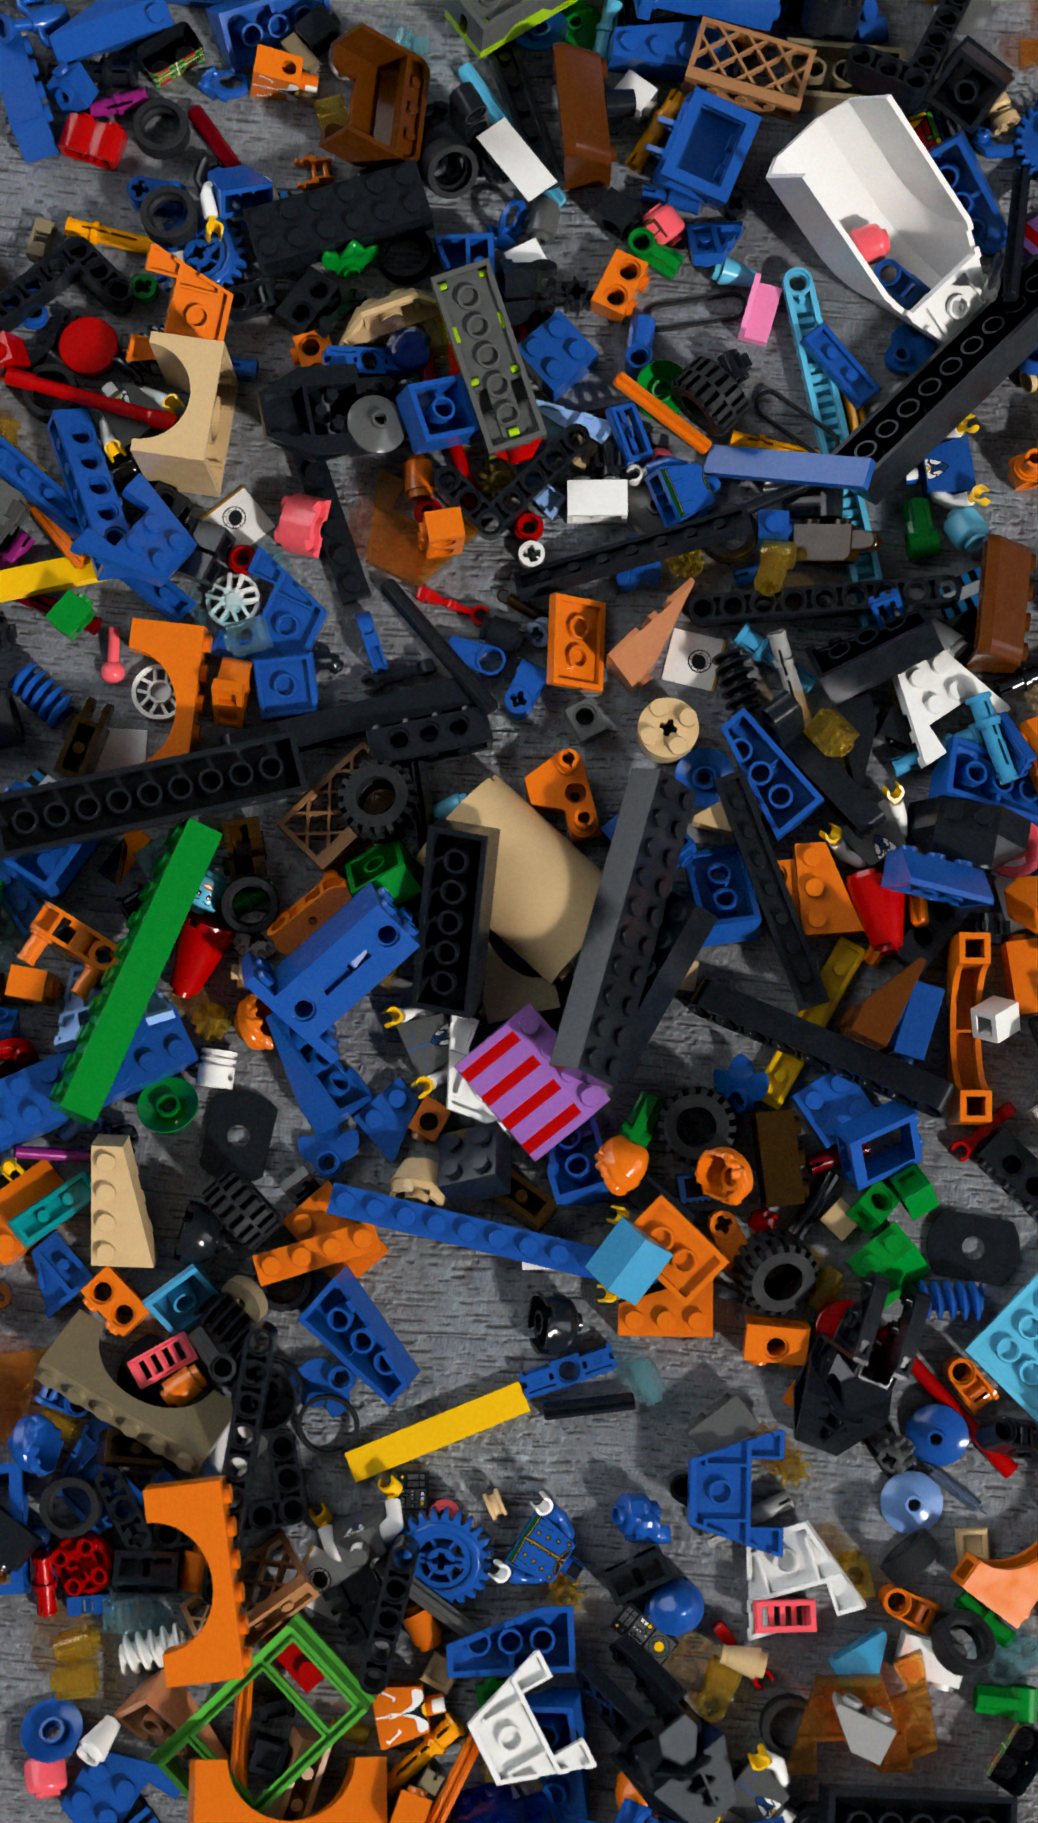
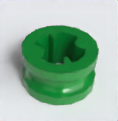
M139 274L132 279L133 297L138 303L150 304L157 299L159 289L152 276ZM142 284L146 287L149 286L150 292L148 294H145L143 291L140 292L139 286Z

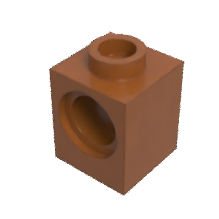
M425 1096L408 1125V1128L413 1130L411 1137L425 1145L428 1144L429 1140L436 1144L453 1111L447 1110L445 1105L433 1098ZM427 1113H432L438 1118L437 1127L431 1131L424 1130L420 1123L421 1118Z

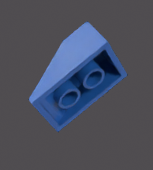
M737 845L697 850L694 853V859L685 866L690 901L718 917L702 947L760 939L762 917L757 898Z

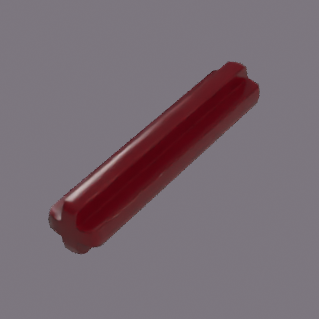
M195 105L189 109V119L223 167L228 168L242 165L200 105Z

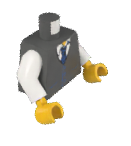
M110 381L100 390V393L104 396L149 409L166 410L168 413L175 415L174 409L176 407H185V404L176 394L168 395L146 386L138 388L135 384H130L121 390L114 381ZM101 411L103 414L99 421L101 443L111 463L115 462L113 458L116 454L122 453L124 457H128L127 454L130 452L132 438L154 437L163 431L146 423Z
M894 781L896 789L893 793H890L885 785L882 787V793L889 799L888 802L886 799H883L877 803L887 820L863 840L858 838L847 825L840 828L829 822L828 824L832 829L829 835L821 830L819 831V837L828 841L829 846L840 861L856 868L864 867L865 869H870L878 863L884 868L887 851L897 850L900 848V845L906 844L908 824L907 812L902 798L904 796V788L897 781Z
M410 1006L387 1008L381 1011V1014H390L392 1022L384 1024V1027L390 1028L396 1025L419 1077L411 1084V1088L415 1085H420L424 1092L418 1098L423 1099L432 1090L447 1082L450 1024L443 1013L440 1014Z
M393 1475L390 1476L391 1483L389 1485L383 1478H380L377 1484L388 1500L335 1521L333 1525H329L332 1515L324 1503H321L323 1510L317 1516L311 1508L308 1510V1515L314 1524L320 1528L318 1533L326 1554L336 1561H343L347 1569L362 1566L366 1562L388 1553L393 1540L403 1529L401 1500L397 1498L401 1494L403 1487Z
M755 1744L732 1771L737 1802L713 1823H751L770 1819L773 1816H783L785 1823H792L798 1810L787 1802L791 1791V1777L784 1758L766 1751L763 1744Z

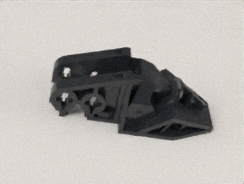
M356 364L298 367L257 393L265 439L313 464L322 463L348 454L350 457L372 454L355 444L349 433H339L344 427V421L342 418L336 417L335 414L346 416L351 406L358 399L368 395L385 397L397 405L395 398L406 385L423 382L424 379L419 377V374H413L411 378L401 380L398 383L391 380L390 376L359 378ZM405 432L403 441L396 449L411 446L407 432Z
M871 1271L866 1277L861 1276L859 1283L862 1284L860 1291L861 1299L853 1303L852 1306H847L834 1335L819 1331L793 1386L795 1440L835 1456L840 1455L888 1424L893 1387L897 1379L906 1383L909 1380L930 1309L931 1298L929 1294L920 1291L913 1285H910L908 1290L903 1289L899 1298L901 1300L900 1303L903 1305L901 1317L897 1321L893 1319L892 1322L888 1321L885 1327L888 1333L881 1348H876L871 1354V1357L879 1366L872 1380L866 1378L861 1374L864 1365L868 1366L869 1364L868 1359L890 1288L889 1278L879 1271Z
M623 1634L608 1647L613 1653L611 1657L618 1666L620 1664L622 1666L626 1665L633 1672L636 1678V1685L634 1687L639 1693L643 1692L656 1708L654 1712L657 1719H661L664 1715H670L673 1721L658 1732L651 1724L653 1720L650 1717L648 1718L598 1666L592 1662L586 1663L575 1673L580 1685L579 1690L582 1694L586 1692L597 1700V1706L601 1712L599 1716L620 1742L609 1755L651 1809L678 1823H713L737 1802L725 1734L695 1713L684 1699L688 1693L685 1688L629 1634Z

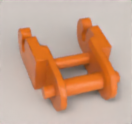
M316 155L303 156V161H300L299 158L294 159V165L297 167L310 166L313 175L312 179L306 180L304 185L302 182H298L297 189L320 188V184L329 185L335 180L334 176L329 173L328 165L332 164L331 158L324 156L316 159ZM316 167L323 168V176H317Z

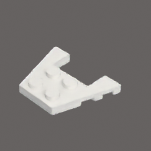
M946 650L936 654L929 660H924L908 668L904 673L892 678L902 713L907 715L912 730L909 735L912 744L916 743L920 756L917 760L921 769L947 753L931 729L930 724L964 703L966 699L990 691L992 694L990 700L996 715L997 713L1011 710L1007 703Z
M450 1015L446 1109L483 1124L497 1121L502 1129L506 1131L507 1129L454 1068L459 1061L470 1053L468 1049L479 1020L472 1017L468 1019Z
M808 1520L783 1527V1557H776L746 1546L747 1612L749 1613L748 1641L775 1634L754 1633L752 1600H768L826 1583L837 1616L867 1607L864 1599ZM762 1607V1626H768L767 1607Z
M539 1649L534 1650L467 1723L497 1786L537 1779L540 1776L570 1773L569 1771L584 1768L585 1770L592 1769L597 1766L583 1737L552 1753L524 1697L525 1692L553 1677Z

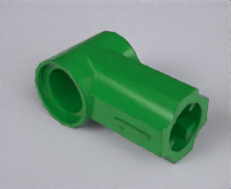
M636 228L629 235L626 253L649 263L648 267L671 281L685 258L665 244L657 243L649 229ZM643 241L647 244L648 248L638 250L634 247L633 243Z
M918 497L903 502L901 506L907 533L905 535V548L908 559L916 560L940 556V537L937 529L933 527L928 498Z
M641 1090L628 1119L624 1120L618 1135H624L628 1139L647 1148L653 1135L652 1129L660 1116L665 1101Z
M975 1683L972 1700L975 1713L1007 1716V1718L1019 1722H1036L1037 1687L1017 1683L1010 1684V1686Z

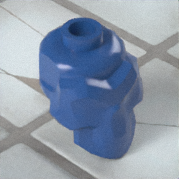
M626 1493L617 1499L616 1505L612 1507L611 1517L619 1531L624 1534L626 1541L652 1544L671 1543L670 1526L661 1525V1510L656 1500H650L644 1493Z

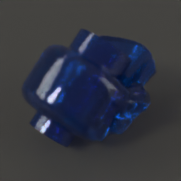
M417 326L402 328L394 331L389 336L385 352L392 358L395 367L401 372L407 374L418 373L429 362L431 336Z

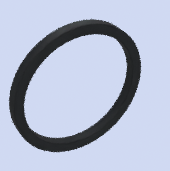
M322 1394L311 1398L304 1404L297 1418V1431L303 1444L315 1454L326 1457L338 1456L348 1451L355 1443L360 1430L359 1417L354 1407L344 1398L333 1394ZM320 1400H333L348 1409L354 1420V1434L346 1446L338 1450L326 1451L315 1447L309 1442L303 1431L302 1420L306 1409L313 1403Z

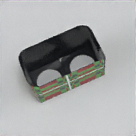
M187 22L175 24L141 44L137 49L141 64L157 89L205 61L203 45ZM189 46L195 50L179 61L176 60V52L179 48ZM157 61H165L170 65L158 73H151V67Z
M1019 1721L1013 1723L985 1768L988 1779L1013 1796H1022L1038 1772V1732L1024 1722ZM1020 1728L1030 1730L1034 1736V1744L1027 1751H1019L1012 1744V1740ZM1004 1755L1011 1756L1017 1763L1015 1775L1007 1779L1000 1777L995 1771V1767Z

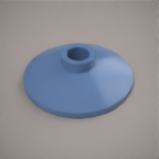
M907 1470L902 1474H895L886 1482L880 1495V1508L883 1517L892 1528L904 1534H911L920 1528L929 1530L937 1523L943 1509V1497L937 1483L930 1479L928 1475L919 1471ZM912 1499L919 1501V1506L915 1510L908 1508V1503Z

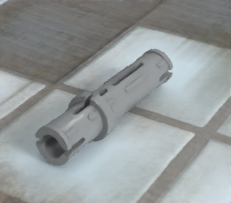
M786 629L772 631L767 634V638L769 639L774 656L773 666L778 669L783 689L790 692L798 701L803 711V717L806 719L810 717L811 713L808 709L795 662H797V658L791 652Z
M787 1489L751 1506V1526H755L789 1509L795 1508L793 1501L790 1499L779 1504L790 1498ZM701 1529L705 1538L713 1534ZM713 1535L705 1539L708 1547L711 1548L727 1538Z

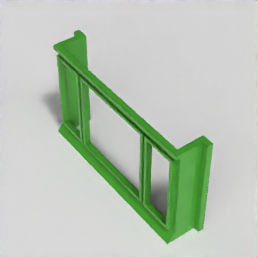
M299 1612L253 1656V1666L249 1668L244 1679L229 1680L172 1736L150 1754L151 1756L148 1760L155 1763L187 1799L189 1798V1775L173 1757L189 1743L204 1760H220L197 1734L262 1671L322 1736L257 1799L249 1793L229 1770V1775L236 1792L248 1806L260 1814L350 1729L377 1699L375 1695L366 1694L360 1688L359 1677ZM292 1642L297 1645L352 1706L331 1728L271 1663Z

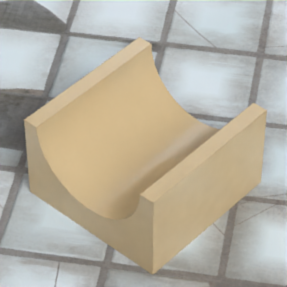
M151 331L149 344L167 385L190 394V398L183 416L173 427L154 437L132 438L130 451L143 476L151 486L155 487L157 482L161 481L179 492L220 497L239 387L224 341Z

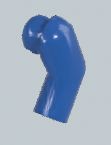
M980 127L975 131L972 138L973 146L985 158L1013 157V143H995L990 138L989 129L985 127Z

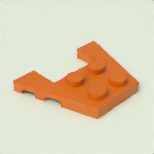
M150 242L144 270L175 278L163 333L224 341L234 294L202 273H199L176 256H173L161 246ZM131 333L125 360L130 362L156 360L149 344L150 338Z

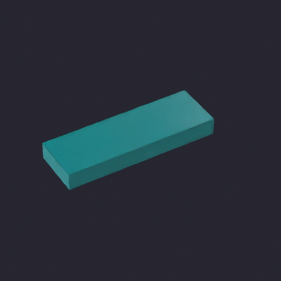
M82 1170L11 1219L7 1226L22 1246L27 1249L91 1204V1179Z

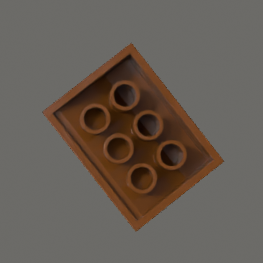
M921 957L856 1006L854 1005L853 1008H849L844 1014L841 1013L834 1030L844 1037L877 1051L887 1047L927 960Z

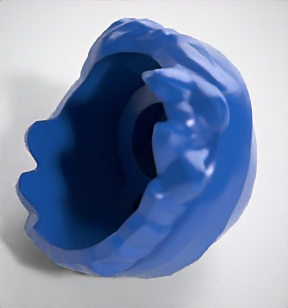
M42 1414L23 1416L17 1422L7 1440L8 1450L12 1459L23 1471L38 1475L52 1473L58 1463L60 1451L64 1445V1442L60 1440L62 1430L57 1428L53 1422Z
M680 1576L678 1579H671L653 1589L647 1599L643 1614L659 1632L671 1636H682L694 1630L701 1622L704 1614V1599L692 1582H689L685 1576Z

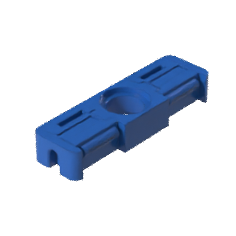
M329 345L322 352L323 366L356 364L359 378L406 376L407 379L415 374V366L410 365L414 355L408 349ZM363 356H368L374 360V370L364 367L362 363Z
M605 1342L606 1347L600 1345L581 1352L582 1355L580 1356L578 1351L548 1361L550 1366L545 1364L525 1371V1375L520 1371L519 1379L526 1398L532 1399L615 1370L617 1362L611 1345ZM565 1361L573 1362L577 1367V1373L572 1379H564L559 1374V1366Z

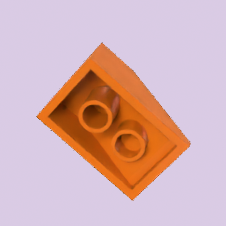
M49 1160L39 1161L0 1189V1262L4 1266L14 1264L50 1234L48 1233L25 1249L7 1226L11 1219L65 1183V1180Z

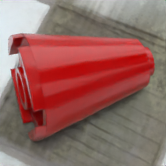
M875 868L856 872L846 878L844 885L872 949L880 951V955L897 953L899 951L898 948L904 943L905 894L881 888L883 872L876 873Z
M189 910L173 946L169 985L174 988L173 993L183 998L198 995L230 947L238 931H235L227 923L222 928L217 923L216 918L205 914L200 915Z

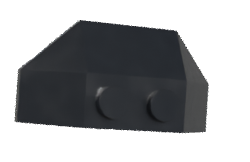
M940 796L910 802L907 811V837L911 839L924 855H927L928 852L945 855V860L947 861L966 860L973 863V868L992 872L1027 851L1031 822L1003 806Z

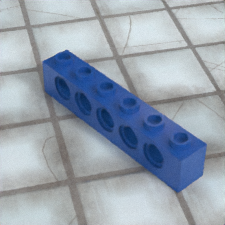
M87 408L53 410L46 429L80 530L83 533L89 527L115 546L131 529V525L125 519L122 498L116 493L113 472L108 470L104 447L102 444H99L96 435V423L91 419ZM90 556L98 581L132 577L124 574V569L109 563L107 566L95 562L96 558Z

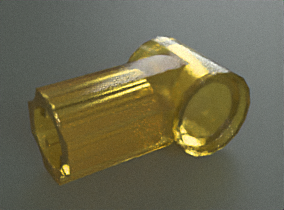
M763 541L760 550V566L754 579L755 590L760 591L763 596H774L775 593L780 592L788 569H793L796 563L797 546L795 542Z

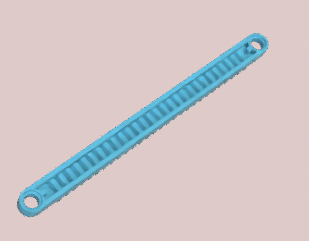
M794 267L786 272L782 282V291L788 313V322L791 326V335H793V344L796 347V357L799 360V369H801V378L804 382V391H806V400L809 403V413L834 431L839 437L841 444L849 436L839 389L800 344L802 338L823 323L813 278L807 269ZM794 277L802 278L806 287L800 291L793 290L789 285V281ZM812 422L820 454H830L835 448V439ZM844 489L842 519L852 520L851 524L861 528V530L872 532L864 498L848 489ZM876 551L860 552L859 560L853 565H846L849 582L883 580ZM852 593L854 605L860 604L863 601V597L858 593ZM887 613L882 614L884 620L889 619ZM873 614L857 616L859 619V629L867 626L879 628Z

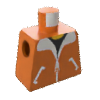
M258 44L250 96L297 102L299 90L317 92L319 75L302 71L303 57Z
M388 1681L386 1689L381 1694L375 1695L377 1699L372 1703L380 1749L386 1750L429 1733L431 1729L429 1716L447 1713L444 1693L426 1696L423 1681Z

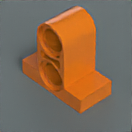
M223 657L218 677L213 679L211 686L214 724L244 728L246 720L245 709L254 676L252 661Z

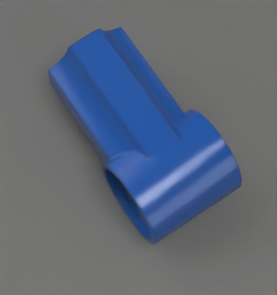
M865 0L854 36L855 44L875 45L888 41L887 22L884 15H880L876 0Z
M646 314L630 317L624 369L626 374L632 379H637L641 370L652 362L656 319ZM634 358H641L645 361V363L637 365L634 364L631 360Z

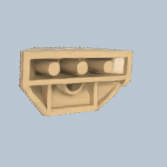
M413 287L407 290L400 288L392 291L387 297L379 300L371 298L364 301L361 306L356 307L338 345L378 348L443 325L444 323L435 297Z

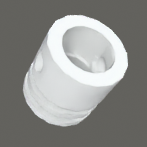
M201 1048V1052L204 1055H200V1060H203V1062L199 1063L196 1085L232 1090L235 1075L233 1065H236L237 1062L234 1060V1057H237L238 1053Z

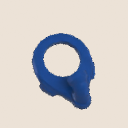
M211 66L210 69L206 70L198 82V89L212 100L218 98V100L224 103L228 99L243 97L250 88L249 79L242 72L232 73L230 69L217 71L215 66ZM225 76H236L243 83L238 88L229 89L224 87L220 80Z
M513 199L505 206L499 218L498 227L489 223L487 225L488 233H493L494 246L497 249H506L519 242L517 237L523 233L522 225L527 214L526 203L521 199ZM517 206L516 218L511 225L506 227L505 220L508 212L512 207Z

